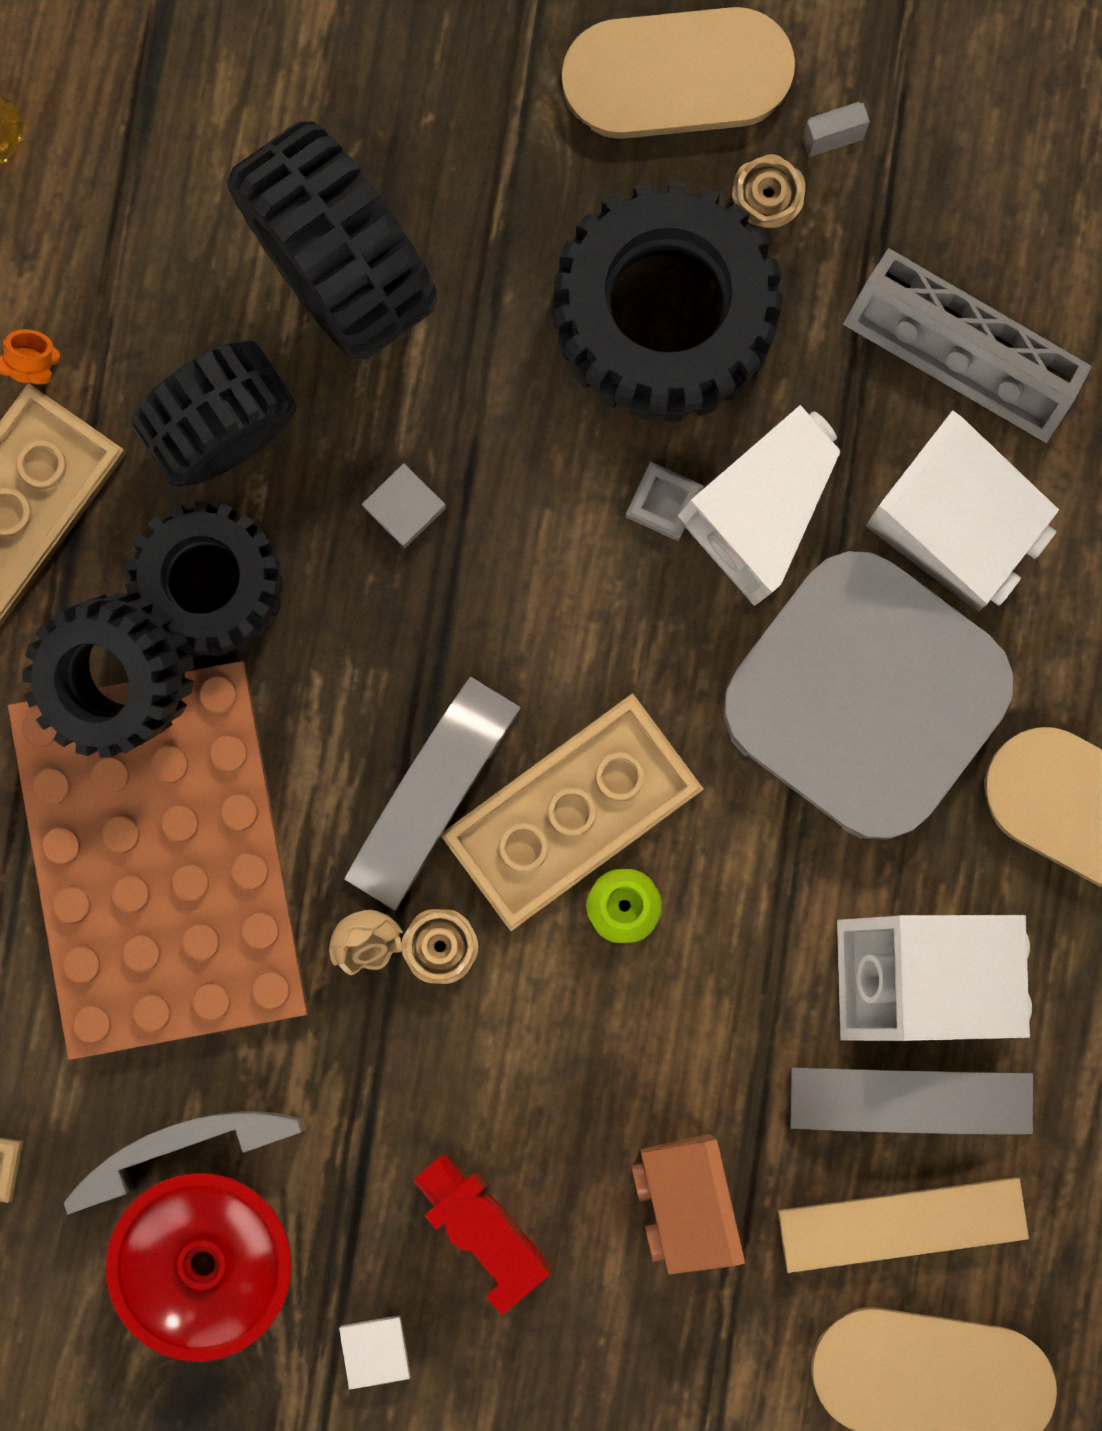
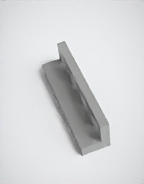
M888 248L868 278L843 325L1045 443L1048 442L1073 404L1092 367ZM886 274H892L898 279L909 284L911 288L903 287L897 282L886 277ZM943 307H948L959 313L962 318H957L946 312ZM994 336H998L1003 340L1007 341L1012 345L1013 348H1008L1007 346L996 341ZM1045 366H1050L1069 377V383L1048 371Z

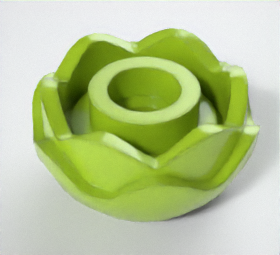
M615 869L606 872L596 880L587 898L586 911L589 920L601 937L614 943H634L643 940L654 930L662 913V899L652 880L644 873L634 869ZM622 900H627L630 903V909L626 912L619 909V902Z

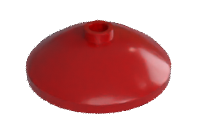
M192 1173L176 1176L162 1181L142 1193L130 1204L119 1219L112 1233L106 1256V1282L109 1296L117 1315L134 1337L153 1351L184 1361L201 1362L224 1358L241 1351L255 1342L270 1327L281 1311L289 1291L292 1276V1257L289 1240L285 1228L274 1209L261 1195L247 1185L235 1179L211 1173ZM198 1252H207L213 1256L215 1267L212 1273L202 1274L196 1270L194 1257Z

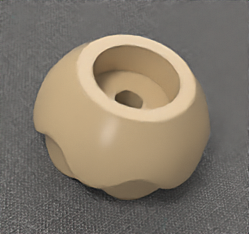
M774 154L765 155L752 162H747L739 168L733 183V202L749 214L748 222L761 228H777L792 221L802 209L805 195V180L802 173L782 157ZM771 189L774 195L767 198L764 196L763 191Z
M431 909L420 913L413 919L402 938V954L412 973L420 980L427 983L449 984L464 977L471 968L478 954V940L469 921L460 913L454 910ZM437 941L445 942L446 949L443 952L435 950L434 945Z
M364 910L353 913L340 921L333 932L329 946L331 961L334 966H340L349 975L356 974L362 968L371 970L381 969L389 962L392 953L402 951L399 934L403 932L392 918L381 912Z

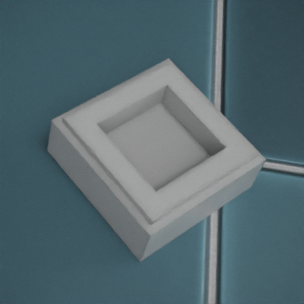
M856 102L809 118L802 137L808 158L863 140L870 123L864 104Z
M650 461L625 517L679 542L686 525L678 515L690 500L703 490L704 486Z
M403 463L362 503V507L405 549L446 509V504Z

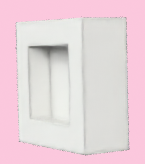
M401 1315L340 1326L339 1331L349 1390L410 1379L411 1374Z

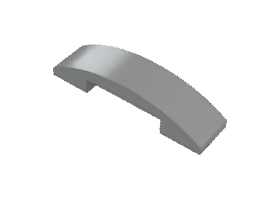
M470 677L399 784L358 853L345 880L396 911L425 865L426 858L488 758L490 759L521 710V707Z
M791 1067L790 1128L896 1133L1033 1134V1073Z
M263 1111L219 1113L195 1118L149 1134L118 1151L95 1168L65 1200L64 1206L67 1215L134 1191L135 1189L127 1167L232 1130L236 1131L242 1152L244 1153L305 1131L306 1127L303 1118Z

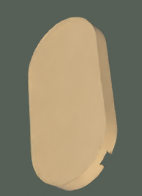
M731 7L612 19L591 26L574 40L567 51L563 63L562 90L565 102L573 115L584 124L590 126V130L604 137L623 139L743 127L764 120L782 103L793 81L795 58L792 45L783 29L767 15L748 8Z
M1034 728L1017 734L999 747L991 758L985 773V797H987V805L991 810L990 813L996 825L1002 832L1018 843L1102 888V749L1068 731L1057 728Z
M859 1308L843 1315L842 1318L836 1320L823 1332L815 1345L811 1361L812 1382L824 1408L836 1421L855 1431H1043L1052 1417L1056 1404V1379L1046 1355L1033 1341L1021 1333L1001 1326L884 1308Z

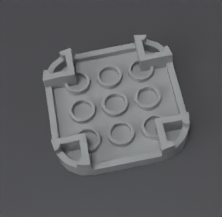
M848 551L827 558L806 577L739 665L724 694L723 717L731 737L730 740L745 757L748 755L842 826V830L860 839L888 840L913 831L931 815L1000 723L1012 700L1013 672L1006 653L988 633L897 565L874 553Z

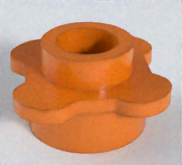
M28 329L14 331L3 341L4 353L0 356V374L4 376L10 375L11 378L22 383L46 384L51 380V366L60 362V352L53 347L52 341L43 333Z

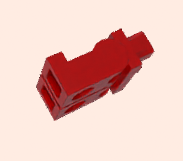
M444 1154L413 1179L435 1206L424 1215L436 1230L445 1223L446 1233L450 1241L459 1249L472 1252L495 1279L496 1283L490 1288L486 1297L502 1316L550 1275L552 1265L501 1204L491 1195L481 1192L489 1184L478 1171L469 1178H466L449 1156Z

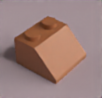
M711 1134L640 1149L642 1163L632 1165L631 1168L639 1202L651 1199L656 1223L645 1226L652 1261L664 1260L668 1274L745 1264L717 1139Z

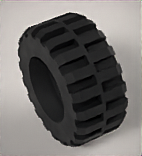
M297 121L232 168L226 182L228 184L227 187L234 197L233 200L237 208L243 214L247 225L303 306L347 357L352 358V360L369 359L433 312L438 299L434 283L429 278L430 274L425 264L417 255V250L411 240L405 235L400 227V223L383 202L378 191L363 175L360 167L351 156L346 154L339 142L333 136H329L326 129L320 124H316L315 121Z
M669 181L667 192H653L651 183L633 186V196L628 199L622 200L621 196L616 193L602 201L601 212L596 216L587 213L576 226V236L573 241H566L559 257L558 274H555L553 292L554 327L558 332L559 347L565 361H571L574 366V376L585 389L590 386L599 392V401L612 409L617 404L623 405L631 409V417L647 420L648 413L664 414V422L682 421L684 413L696 411L700 417L715 411L717 403L726 398L732 401L744 391L746 382L751 377H756L763 366L768 351L772 346L782 311L783 294L779 293V283L781 280L777 259H770L768 255L770 242L763 230L759 228L752 231L747 225L749 214L736 203L729 210L719 205L720 193L704 187L700 197L685 193L687 183ZM672 255L690 260L707 271L717 283L722 295V316L710 338L688 350L658 352L644 348L626 337L616 326L610 305L613 285L624 269L636 261L647 257Z

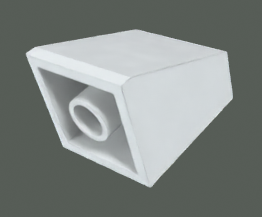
M801 405L692 498L678 515L686 525V529L754 606L782 584L841 452L833 443L837 436L830 424L815 411L808 414Z
M952 410L880 503L865 527L979 612L990 600L1000 606L1021 579L1013 570L1026 553L1033 559H1036L1057 532L1048 524L1059 509L965 419Z
M900 915L837 920L840 1040L913 1041L1030 1038L1029 1020L1032 1014V1002L1028 994L1027 959L1030 952V942L1026 933V915Z

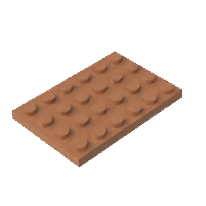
M244 661L185 672V678L193 680L194 684L192 694L181 699L187 704L182 715L171 721L173 725L163 733L126 753L122 751L113 757L100 758L98 751L90 756L75 753V742L63 747L53 740L57 733L53 727L45 730L41 728L36 721L42 715L37 705L30 708L27 702L8 705L68 1060L309 1015L247 668ZM129 682L98 689L108 699L125 705L129 695Z

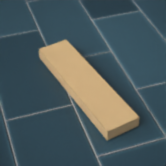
M1018 1177L777 1210L787 1273L1029 1239L1021 1183Z

